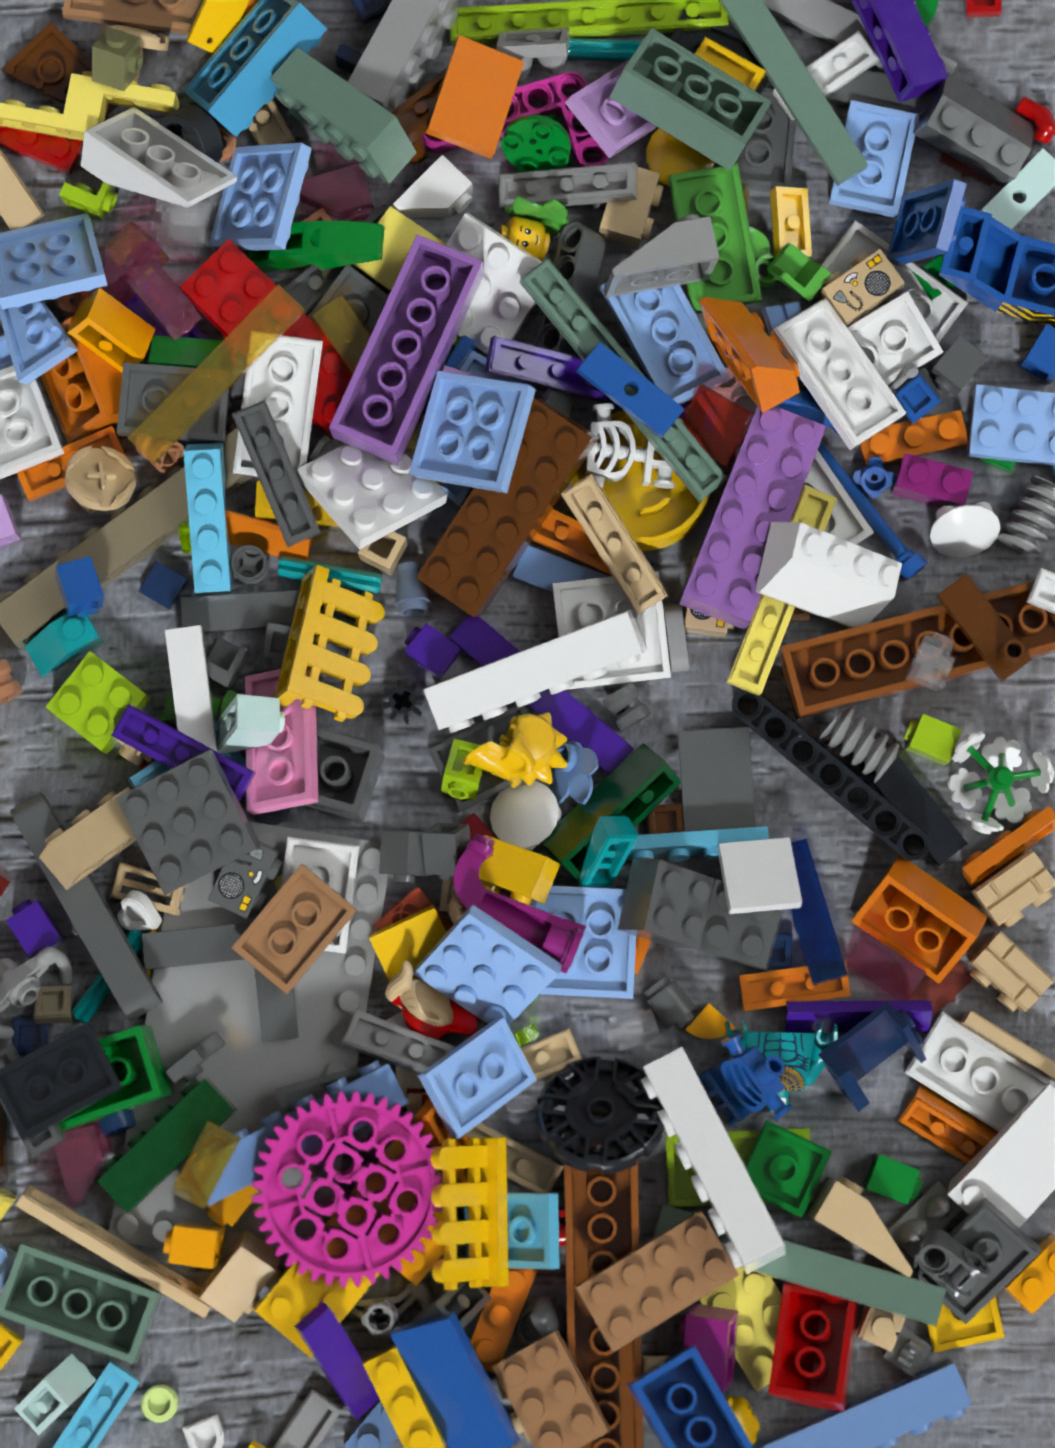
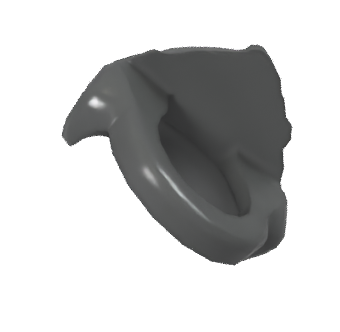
M534 1295L532 1297L530 1305L521 1311L516 1324L518 1340L524 1347L532 1345L557 1330L563 1339L567 1329L563 1308L553 1303L547 1296ZM530 1313H532L530 1315L531 1320L540 1335L535 1341L528 1340L523 1332L524 1320Z

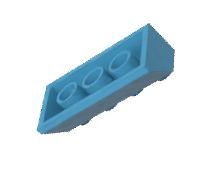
M259 0L186 86L183 92L237 137L241 131L246 130L251 125L255 114L260 108L274 98L276 88L270 77L297 47L305 53L317 47L327 28L297 0Z

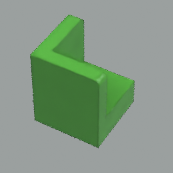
M787 243L766 269L794 294L809 302L831 275L825 267L809 259L791 243Z

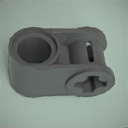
M931 1230L924 1235L918 1253L919 1266L924 1272L944 1285L951 1294L959 1299L966 1300L971 1295L970 1289L980 1278L988 1276L990 1273L989 1266L979 1255L968 1250L943 1230ZM938 1248L944 1255L934 1256L930 1254L928 1249Z

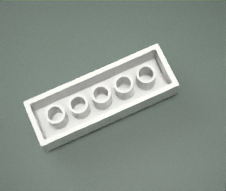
M628 610L424 689V693L438 729L441 730L448 727L450 733L474 724L473 717L482 714L483 719L487 720L503 714L505 711H508L506 705L512 702H516L518 708L535 702L541 698L539 692L549 689L551 695L571 688L574 685L573 679L583 676L585 682L603 676L608 672L606 667L617 663L618 668L621 669L635 664L641 660L640 654L646 650L632 610Z
M683 1047L643 1066L646 1077L641 1079V1082L649 1099L657 1097L663 1107L657 1113L665 1127V1131L669 1138L674 1135L676 1136L678 1143L674 1146L685 1170L692 1167L695 1176L691 1177L692 1184L701 1202L709 1200L713 1208L708 1211L709 1217L718 1235L726 1233L730 1241L725 1244L726 1251L735 1268L737 1269L742 1266L746 1274L785 1255V1244Z

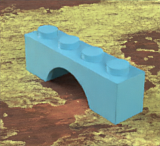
M223 443L190 444L186 446L183 452L195 593L231 591L234 580L231 567L232 553L226 521V474Z

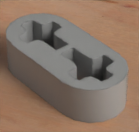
M681 605L663 606L671 673L689 671Z

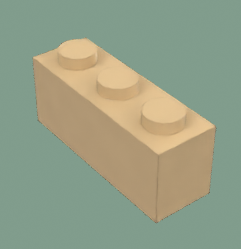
M129 787L119 794L111 791L98 802L99 808L92 813L88 809L84 810L71 821L72 827L65 832L59 828L45 839L44 843L47 846L39 858L66 890L136 841L116 800L120 795L130 791Z

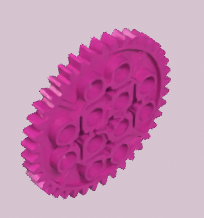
M338 1090L336 1101L333 1102L327 1093H323L321 1105H318L313 1098H309L310 1110L305 1111L301 1106H295L298 1117L294 1119L285 1114L283 1117L288 1126L284 1129L281 1126L274 1125L273 1129L278 1135L277 1139L269 1137L264 1139L271 1148L270 1151H258V1156L265 1161V1164L253 1166V1170L262 1175V1178L251 1181L253 1187L261 1189V1192L251 1196L252 1202L262 1203V1206L253 1211L255 1217H266L258 1227L260 1231H272L265 1238L267 1244L279 1242L274 1250L276 1256L288 1253L284 1262L287 1267L298 1261L297 1273L302 1275L310 1268V1279L314 1282L321 1273L324 1274V1281L328 1286H330L335 1276L338 1277L341 1287L346 1286L348 1277H352L356 1287H360L362 1276L365 1275L371 1284H375L376 1272H380L385 1279H388V1267L392 1265L401 1272L402 1264L400 1259L405 1258L413 1263L415 1260L411 1250L413 1248L422 1252L425 1250L419 1240L421 1237L432 1239V1234L427 1227L428 1225L434 1226L439 1222L432 1214L433 1212L443 1211V1207H436L431 1200L433 1187L443 1182L442 1174L435 1173L438 1169L432 1166L430 1159L432 1150L437 1146L426 1147L432 1139V1135L430 1133L419 1135L424 1124L418 1121L410 1125L413 1113L407 1111L399 1116L401 1105L397 1102L387 1109L388 1098L382 1096L376 1104H374L372 1092H368L363 1101H360L357 1090L352 1091L349 1100H346L342 1090ZM359 1121H367L371 1125L370 1135L363 1140L354 1139L352 1135L353 1126ZM311 1134L317 1135L321 1143L319 1149L310 1154L301 1150L303 1138ZM393 1139L400 1140L403 1146L401 1154L396 1158H387L384 1154L386 1143ZM342 1141H346L360 1150L368 1151L371 1146L375 1147L373 1153L377 1159L392 1168L393 1171L375 1161L374 1163L367 1161L365 1165L361 1164L363 1158L359 1153ZM341 1153L350 1154L352 1157L351 1167L345 1172H338L333 1168L334 1158ZM320 1160H324L322 1167L326 1170L325 1175L317 1174L314 1179H310L312 1174L308 1169L310 1163L317 1165ZM289 1167H296L301 1170V1179L293 1186H287L282 1183V1174ZM372 1172H380L384 1177L383 1185L374 1191L366 1189V1177ZM334 1178L341 1183L345 1182L347 1184L355 1180L354 1186L365 1198L356 1193H347L344 1197V1191L332 1179ZM321 1186H329L333 1189V1197L326 1204H318L314 1201V1193ZM408 1190L414 1192V1204L408 1209L398 1208V1195ZM387 1197L386 1204L389 1207V1211L387 1213L380 1211L377 1216H374L376 1210L372 1203L375 1200L381 1202ZM352 1205H362L365 1209L362 1220L357 1223L348 1222L346 1220L347 1209ZM304 1206L326 1216L336 1212L335 1218L339 1224L355 1235L348 1233L338 1226L330 1225L327 1230L323 1229L325 1224L319 1215ZM307 1218L314 1222V1229L310 1235L300 1237L294 1233V1227L299 1220ZM385 1223H392L396 1226V1234L389 1241L378 1239V1230ZM334 1237H341L346 1241V1247L339 1255H331L326 1250L327 1243Z

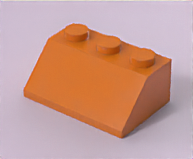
M704 297L699 300L710 342L762 413L800 393L797 382L800 372L796 363L791 357L785 359L778 340L773 334L768 336L765 333L764 324L756 312L750 313L745 305L738 301Z
M68 318L60 324L66 333L70 328L73 318ZM67 333L78 351L41 375L66 442L71 444L110 426H117L122 372Z
M899 854L879 879L851 922L940 984L977 939L988 916Z

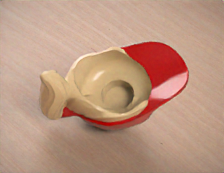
M408 961L403 962L402 969L389 981L385 995L390 1002L402 1010L403 1021L410 1030L439 1040L449 1032L465 1035H474L476 1033V1016L421 979L413 980V968Z

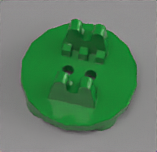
M535 114L520 116L511 121L504 130L501 147L505 157L518 168V172L559 169L566 166L569 162L572 142L566 129L556 121L555 114L549 116Z

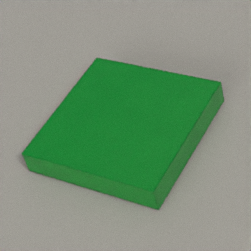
M765 1120L744 1167L761 1199L802 1218L832 1151Z

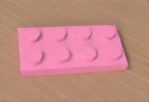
M309 668L306 669L305 676L308 675ZM281 669L245 676V695L274 698ZM299 699L294 700L287 707L280 705V711H283L285 715L282 733H279L270 745L246 749V767L256 772L246 790L247 811L251 814L256 815L318 802L315 705H312L310 709L300 707L302 700Z

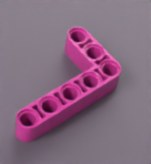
M567 72L515 89L510 104V109L514 114L506 118L501 135H503L508 124L520 116L533 114L549 116L555 114L556 118L561 117L563 126L571 139V151L576 167L606 165L608 161V156L587 130L579 131L573 127L572 124L578 119L565 104L569 98L563 95L562 91L564 89L573 87L580 91L587 86L584 77L579 73ZM535 97H540L547 104L542 108H533L528 102ZM427 133L423 135L425 147L430 152L438 154L461 148L444 140L432 138ZM588 152H596L600 155L601 160L591 164L586 162L583 156Z

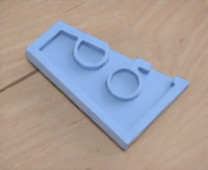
M43 300L29 303L22 307H12L3 310L0 304V320L18 382L28 385L78 351Z

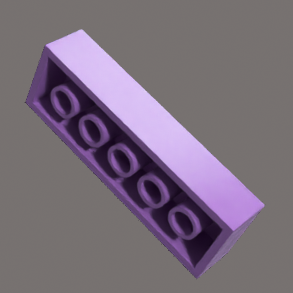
M418 234L416 235L329 426L333 438L399 465L430 396L437 371H441L484 276L483 261Z
M757 406L683 593L680 605L743 630L747 629L761 594L755 592L771 522L790 521L825 432V425L776 406L762 413Z

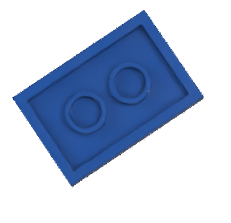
M952 179L903 195L886 256L891 264L899 266L949 252L956 239L955 226L958 215L962 212L965 205L964 192L966 183Z

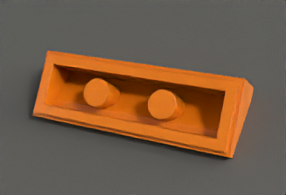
M226 510L229 544L240 547L253 545L269 555L277 557L286 556L308 561L314 541L313 537L287 547L277 523Z
M922 1084L918 1086L898 1119V1122L965 1164L975 1157L999 1133Z

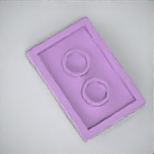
M629 60L576 92L565 102L609 158L657 128L654 124L610 98Z

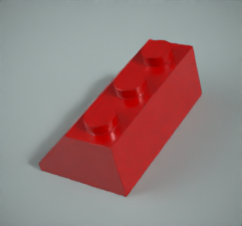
M784 1283L768 1394L807 1406L845 1411L859 1303L800 1285Z

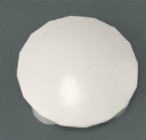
M978 502L975 505H962L958 507L943 506L936 512L937 520L932 525L930 538L932 546L939 553L949 557L964 558L979 554L989 548L998 538L1000 523L998 516L993 512L992 506L987 502Z
M522 780L518 787L512 788L510 786L499 792L492 804L490 821L492 830L501 841L530 851L551 835L557 822L561 819L562 812L558 806L557 798L547 786L538 781H534L531 786H528Z

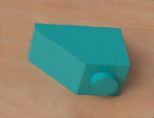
M66 614L50 623L24 647L41 676L45 677L104 643V640L90 616L78 617L76 614L68 617Z

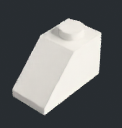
M441 155L393 203V207L407 218H449L455 211L461 213L473 200L471 196L473 194V183L448 159Z

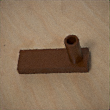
M447 68L392 112L417 152L409 161L410 163H421L427 157L423 135L426 132Z
M967 573L936 596L1000 682H1003L1032 660L1025 651L1024 644L1016 639Z

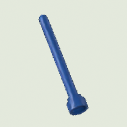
M820 442L818 447L819 453L862 516L898 559L897 561L902 563L900 575L905 581L909 580L928 564L919 552L915 553L912 549L908 550L825 445Z

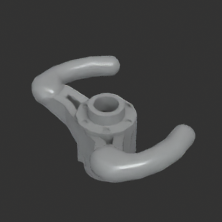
M50 946L42 949L35 957L23 964L19 960L13 961L11 958L0 960V1013L11 1004L17 1008L32 1004L37 999L41 988L38 978L53 963L58 967L60 982L65 985L70 984L73 979V972L69 958L61 950ZM0 1025V1039H12L14 1030L11 1027Z
M420 1281L415 1286L410 1282L398 1295L360 1298L356 1305L359 1307L365 1306L364 1310L362 1311L354 1306L350 1312L361 1319L362 1324L368 1328L370 1335L375 1337L380 1334L389 1335L395 1329L399 1315L413 1302L419 1301L423 1311L434 1299L426 1283ZM405 1299L406 1301L397 1308L396 1303ZM378 1308H382L383 1313L388 1314V1318L385 1321H378L375 1318L374 1314Z

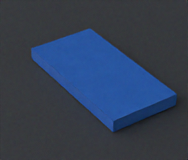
M455 1312L395 1327L390 1335L449 1448H508L516 1445L520 1438Z

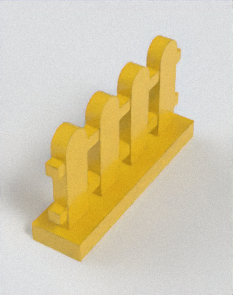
M316 565L302 578L274 698H280V705L287 707L296 699L302 700L300 707L310 709L312 705L335 713L334 720L343 722L345 718L353 719L363 712V701L358 696L351 694L352 687H361L371 678L369 668L358 662L359 656L370 655L377 649V638L372 633L365 631L366 625H375L384 618L385 610L380 603L372 600V593L365 591L361 596L340 587L341 581L335 578L327 582L330 569ZM321 605L324 606L322 613H320ZM334 610L355 618V626L334 619ZM314 636L316 637L315 645L313 644ZM327 642L348 649V658L325 649ZM309 668L308 675L305 676L306 669ZM322 673L342 681L341 688L338 689L318 681L319 674Z
M506 1137L467 1138V1146H455V1139H442V1147H435L431 1152L430 1159L435 1169H442L443 1184L433 1187L431 1200L436 1207H443V1222H437L433 1226L432 1239L435 1244L444 1246V1260H437L434 1263L432 1276L436 1282L444 1283V1290H457V1282L469 1281V1288L509 1286ZM467 1168V1183H456V1169ZM457 1206H468V1220L456 1221ZM468 1243L469 1257L457 1258V1244Z

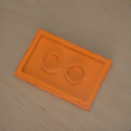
M459 35L456 39L425 133L491 159L494 156L524 61Z

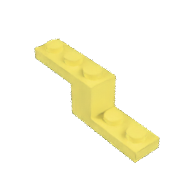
M83 71L82 75L71 73L63 114H60V110L54 107L40 106L38 110L27 108L20 101L6 99L4 103H0V126L84 141V132L105 121L108 104L170 114L178 110L179 100L176 92L162 84H152L151 87L137 85V82L133 80L125 91H121L92 81V72Z

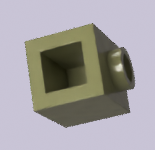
M107 27L92 46V81L125 91L138 75L143 64V54L140 53V37Z

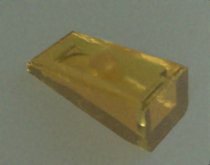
M207 1122L171 1192L201 1208H205L241 1138Z

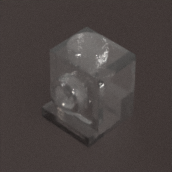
M933 633V636L926 635L922 638L905 679L938 693L943 690L946 681L941 680L940 677L942 675L947 678L955 661V657L950 656L954 641L938 633Z

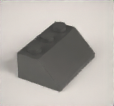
M947 72L949 77L936 89L913 134L1000 187L1016 179L1032 148L1035 126Z

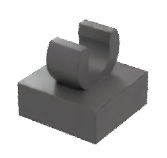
M902 1326L901 1331L896 1332L898 1338L892 1352L885 1349L881 1356L911 1377H914L933 1347Z

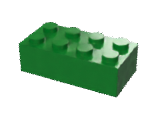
M138 1025L98 1039L124 1089L58 1123L63 1133L99 1121L108 1115L131 1110L173 1095L152 1026Z

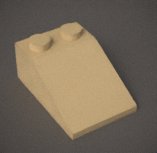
M842 1176L839 1177L838 1181L829 1177L807 1215L910 1278L913 1270L869 1200L861 1196L863 1188Z

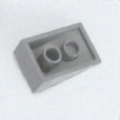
M688 215L680 218L678 222L672 224L614 267L604 290L605 298L709 280L719 259L710 216L699 218V215Z

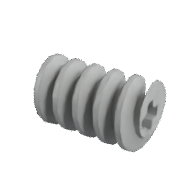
M1032 476L1030 480L1033 485L1025 487L1024 495L1026 497L1018 500L1017 506L1019 509L1013 510L1010 514L1013 522H1007L1003 527L1006 534L998 536L1000 543L1021 554H1029V552L1040 554L1042 550L1035 544V541L1047 542L1049 539L1041 530L1043 528L1051 530L1055 528V525L1048 519L1049 516L1055 517V485L1039 476Z
M850 707L836 716L819 739L821 740L831 735L828 746L831 749L842 744L840 752L842 758L853 753L854 756L851 762L853 767L864 762L865 766L862 772L864 776L876 771L873 782L875 784L896 759L899 744L895 743L886 748L888 736L884 734L875 739L874 735L877 727L873 725L864 730L863 726L866 718L861 716L854 721L851 720L854 708Z

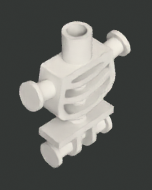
M614 404L594 405L593 411L597 412V422L591 423L589 431L599 437L598 443L596 442L586 457L584 474H593L603 489L605 481L617 482L623 479L633 461L643 462L641 486H648L650 484L652 469L658 470L657 480L653 481V486L667 489L674 488L675 483L671 482L673 470L663 458L662 460L653 459V454L659 453L646 438L644 449L642 447L636 448L635 438L630 426L622 421H611V410L614 409ZM604 431H607L611 440V444L606 443V435ZM618 432L624 435L627 446L620 445ZM595 456L598 457L596 463L594 462ZM604 458H611L605 470L599 469ZM618 459L626 460L622 470L615 473L611 472Z

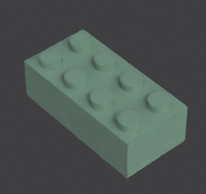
M653 28L650 29L623 69L610 95V98L729 171L772 103L769 99Z
M297 47L270 77V80L277 89L275 96L283 105L289 108L287 115L300 127H303L304 124L311 127V132L322 143L327 144L330 141L336 145V151L346 160L351 161L353 158L357 160L360 168L371 178L375 179L379 176L387 183H390L417 153L395 115Z
M25 1241L19 1246L0 1298V1316L134 1364L141 1355L162 1293L137 1279L37 1243Z

